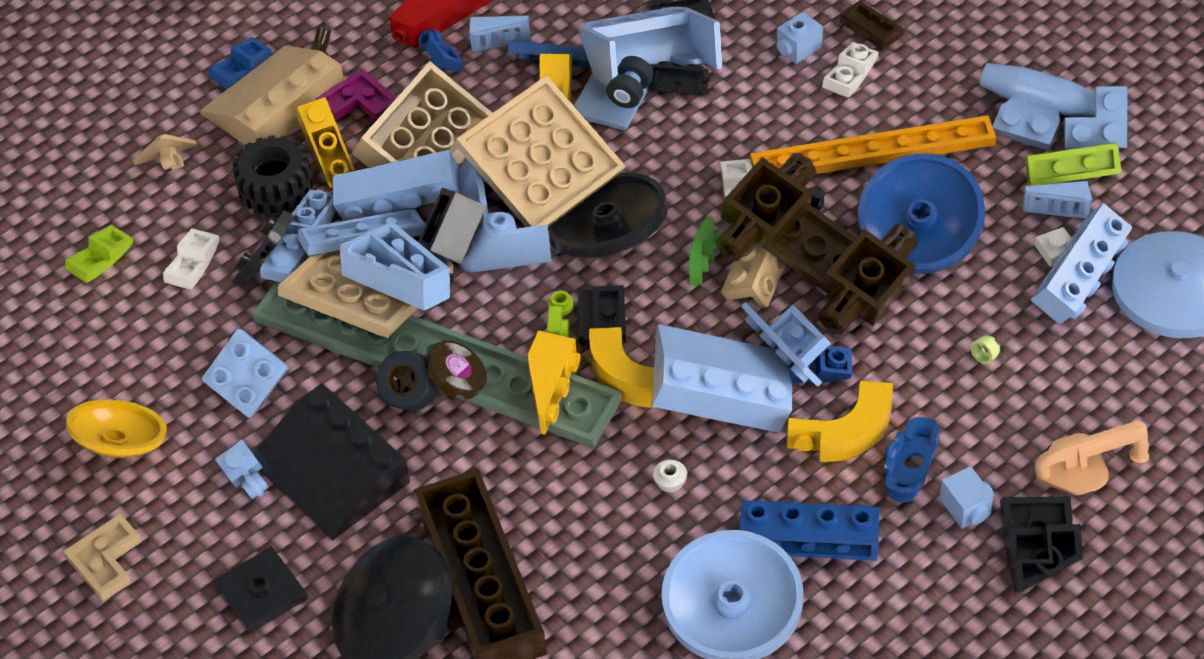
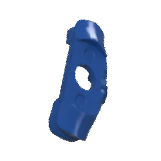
M923 417L911 419L907 423L904 432H897L895 440L889 443L884 455L886 460L884 472L887 475L885 484L887 495L893 500L901 503L910 502L915 499L923 487L939 442L940 428L936 420ZM911 456H919L924 460L923 464L915 469L906 467L904 463Z

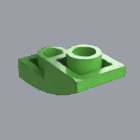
M707 217L694 237L689 260L690 285H702V272H709L708 261H715L714 248H717L715 240L720 235V229H714V217Z

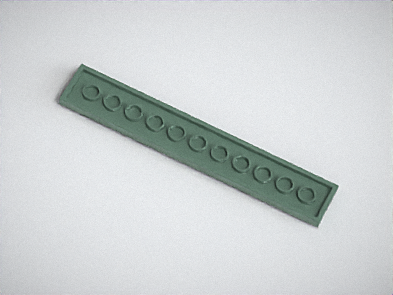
M275 281L252 313L256 323L379 368L386 357L394 352L407 350L427 355L433 345L442 340L461 343L475 352L483 362L487 371V382L481 392L471 399H463L465 396L459 395L456 397L539 428L528 357L412 315L386 338L278 296V285L281 282ZM571 373L568 394L565 398L561 397L557 420L555 423H550L547 431L594 448L622 402V392Z

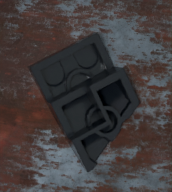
M1071 496L1002 497L1000 499L1004 543L1015 593H1021L1083 559L1081 524H1073Z

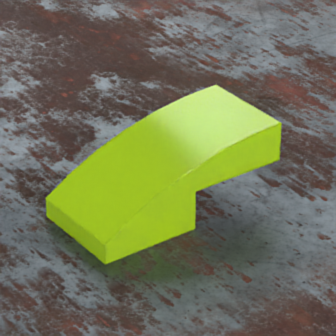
M110 225L89 237L88 248L65 259V269L85 283H88L104 273L119 260L133 244V238Z

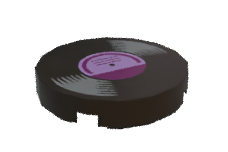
M442 340L434 344L425 357V363L429 367L427 374L430 380L438 389L455 398L459 395L465 396L463 399H471L481 392L487 382V371L483 362L475 352L461 343Z

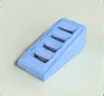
M529 16L470 18L472 52L509 45V40L529 41L531 39ZM520 27V31H515V28Z
M1080 181L1025 186L1023 211L1086 218L1090 214L1092 202L1088 182Z

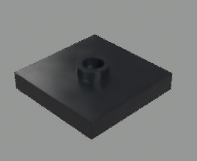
M272 546L213 580L214 587L248 634L308 599L307 592Z

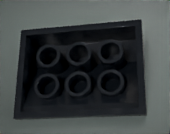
M323 383L297 400L253 453L263 467L259 471L332 541L410 483L406 459Z

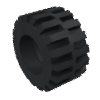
M271 135L266 139H262V137L257 138L256 142L247 143L245 150L240 149L237 153V158L233 161L234 168L232 169L241 202H244V206L248 210L253 209V213L256 214L264 212L265 216H272V214L278 213L279 216L283 210L293 212L309 190L314 187L309 158L305 148L294 139L288 140L286 136L275 138V135Z

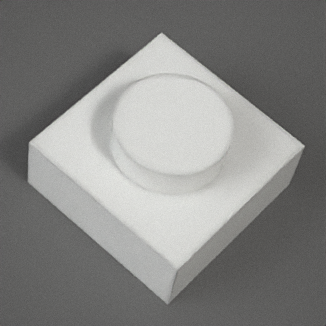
M1062 227L1035 237V247L1047 264L1052 267L1072 238Z

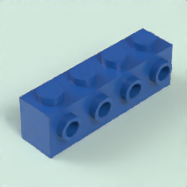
M761 499L752 501L741 500L739 530L759 534L770 539L792 557L877 561L880 507H870L863 504L847 506L834 505L832 503L807 504L797 501L766 502Z

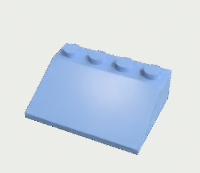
M658 324L656 328L652 407L779 433L792 411V381L787 364L775 353L777 349Z

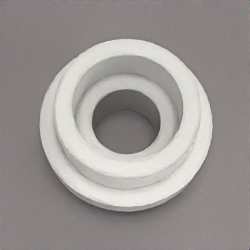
M676 460L662 461L654 468V482L665 492H675L686 482V468Z

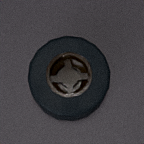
M404 350L394 352L384 359L378 368L376 376L377 390L382 400L391 407L409 411L423 409L433 402L438 395L439 389L427 374L429 367L425 363L426 355Z

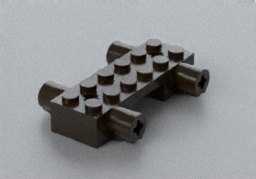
M800 152L793 153L780 168H777L762 157L724 198L721 218L729 223V225L716 238L715 244L717 248L727 258L739 261L753 244L757 243L830 295L832 298L820 310L817 316L820 323L834 334L842 335L857 316L874 326L911 283L916 264L908 260L907 257L918 246V239L914 232L903 224H894L882 240L866 229H863L855 237L810 205L813 192L805 186L816 174V168L810 159H807Z

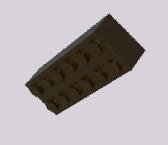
M479 469L414 489L418 513L430 545L442 554L450 571L455 573L452 604L473 659H536L547 655L544 630Z

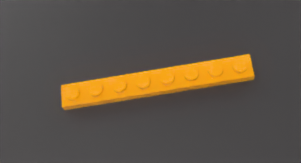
M987 115L751 153V164L753 167L763 157L777 168H780L793 153L800 152L812 161L816 168V174L889 163L900 157L912 154L926 153L939 155L995 146L996 135Z

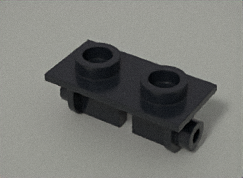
M667 61L650 64L654 75L648 88L653 89L654 92L675 94L676 83H680V94L701 96L702 93L707 94L708 82L705 81H710L709 70L702 65L688 64L687 67L675 66V64Z

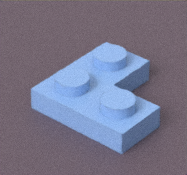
M1128 86L1095 87V117L1064 118V149L1114 142L1118 143L1119 148H1127Z

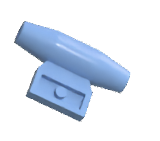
M987 63L983 69L980 86L1008 99L1007 102L1002 103L992 126L997 136L1050 151L1060 128L1059 115L1095 117V92L1073 81L1019 66Z

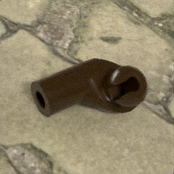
M318 26L311 49L322 51L328 55L326 51L332 29Z

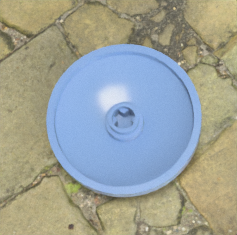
M1179 231L1158 232L1137 239L1122 251L1114 267L1112 290L1117 304L1129 319L1140 327L1162 336L1172 338L1204 336V237Z
M723 530L706 534L686 545L670 563L662 585L664 616L677 640L688 650L704 659H761L780 648L790 638L799 623L803 609V584L801 576L791 557L779 545L766 537L742 530Z

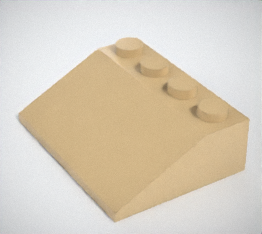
M285 45L200 110V113L244 145L249 142L254 143L260 137L266 139L271 135H275V138L286 136L299 126L297 120L298 106L315 101L317 97L344 81L341 64L322 51Z
M429 61L362 136L352 154L367 167L371 168L450 150L459 166L465 159V156L454 145L456 139L487 118L492 112Z

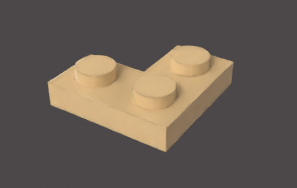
M120 513L63 552L69 563L101 601L104 602L131 583L129 575L115 559L141 543L139 534Z

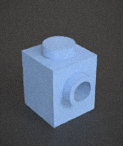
M803 11L777 28L776 45L778 51L796 64L822 48L823 26Z
M971 466L942 479L940 500L961 529L971 524H980L991 515L994 499L993 490L986 481L980 479Z

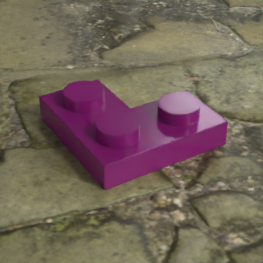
M363 69L316 98L318 100L326 97L335 122L358 107L376 122L396 99L393 94Z

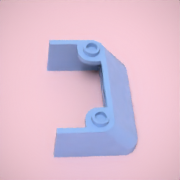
M670 7L596 20L579 25L580 38L594 78L603 85H608L610 80H613L618 75L617 67L621 60L627 56L640 57L649 64L667 61L687 67L688 64L705 63L716 69L722 68L719 21L687 7Z
M466 160L459 167L460 194L485 205L486 208L483 213V222L476 229L471 240V249L468 255L464 257L461 264L457 263L459 268L465 272L473 273L551 262L548 225L516 229L515 220L510 214L505 212L488 213L483 183L486 181L472 164Z

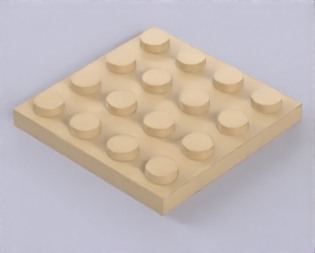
M547 75L462 134L454 143L525 227L546 224L549 227L622 173L626 168L625 164Z
M340 250L311 255L278 285V296L386 338L418 309L342 276ZM447 262L449 272L453 274V264Z

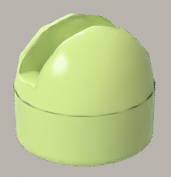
M989 335L982 336L972 343L971 352L978 362L989 364L1000 353V345L994 341V337Z

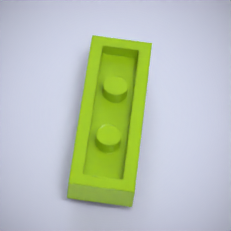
M1115 142L1024 156L1028 186L1054 184L1122 173L1118 143Z

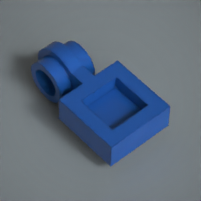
M428 29L420 34L419 45L432 57L431 61L436 67L442 71L448 69L457 73L460 72L465 63L452 46L443 43V37L437 30Z

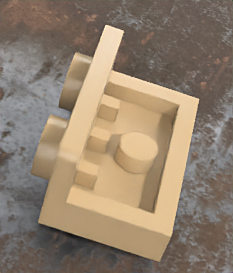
M757 243L753 244L739 261H734L721 293L726 300L753 297L761 308H766L769 306L786 264Z

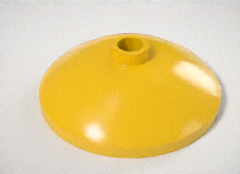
M113 399L88 401L71 409L66 419L67 432L75 442L89 451L110 458H129L147 454L159 447L166 438L167 426L161 416L147 407L128 401Z

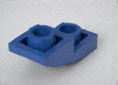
M828 346L808 365V368L822 383L851 379L853 375L852 350ZM792 362L789 366L787 365L791 381L804 383L790 369L795 363ZM808 379L805 383L813 382L810 379Z

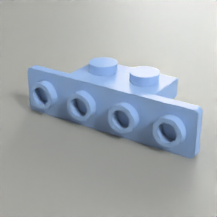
M745 302L741 306L748 314L745 321L757 333L763 329L759 336L772 349L777 345L779 346L775 353L788 366L792 362L795 363L790 369L804 383L810 379L818 387L822 381L808 368V365L831 343L794 305L789 307L769 326Z

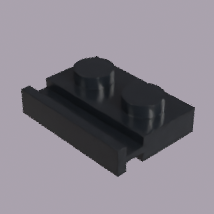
M624 285L592 286V290H583V287H578L580 345H584V342H589V329L621 327L622 343H626Z

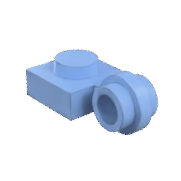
M242 439L215 459L236 488L242 485L252 499L257 496L261 498L265 495L264 491L269 486L258 473L263 467Z

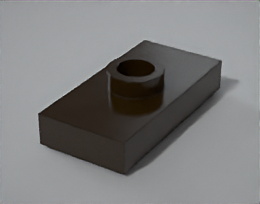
M860 0L840 15V23L883 51L903 36V28Z

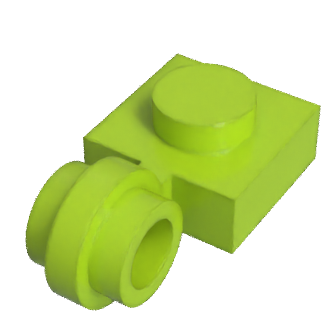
M556 291L548 299L547 333L569 337V319H563V317L569 315L573 310L574 302L572 296L566 291Z

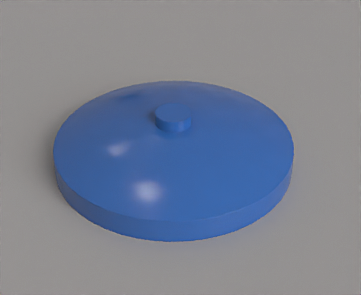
M912 154L887 163L870 178L860 197L858 220L861 232L863 229H866L880 240H882L894 224H903L906 228L912 230L918 239V246L907 259L916 264L914 274H927L942 271L957 264L972 251L983 231L985 204L977 181L962 165L940 155Z

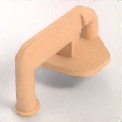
M1136 421L1090 436L1078 433L1057 439L1052 443L1049 450L1041 454L1035 461L1036 479L1043 484L1072 495H1082L1098 490L1107 483L1109 478L1108 469L1101 455L1102 452L1133 443V448L1129 451L1130 459L1139 464L1148 461L1147 427L1142 421Z

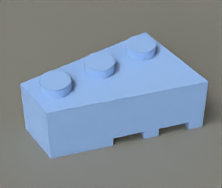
M392 221L340 245L341 275L421 310L431 308L450 298L449 267Z

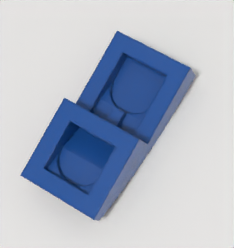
M251 37L232 46L231 57L209 67V78L225 89H228L272 55V49Z

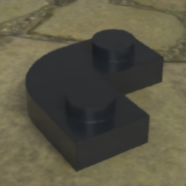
M283 210L277 219H274L272 216L269 218L260 231L265 235L259 245L250 255L245 252L235 265V268L239 271L232 282L241 288L248 283L262 266L270 250L278 244L294 216Z

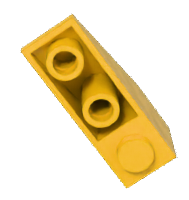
M326 97L298 106L297 120L306 143L329 189H333V176L353 172L355 169Z
M538 330L527 356L540 433L546 435L550 423H555L557 420L561 397L565 398L568 394L570 386L569 377L572 372L578 370L580 353L576 351L575 339Z

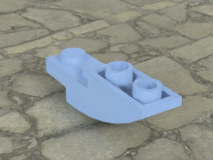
M309 190L291 214L294 218L288 226L285 235L260 267L261 278L282 282L310 257L306 254L298 240V229L330 224L336 210L333 206V194L320 190Z

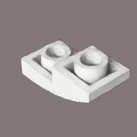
M852 42L839 54L838 65L824 77L822 88L849 98L869 73L879 52L869 49L866 45Z

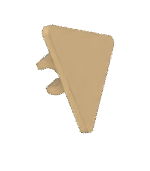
M166 134L160 135L133 160L134 165H139L160 158L164 170L171 168L172 171H176L184 166L183 160L177 152L197 146L196 140Z

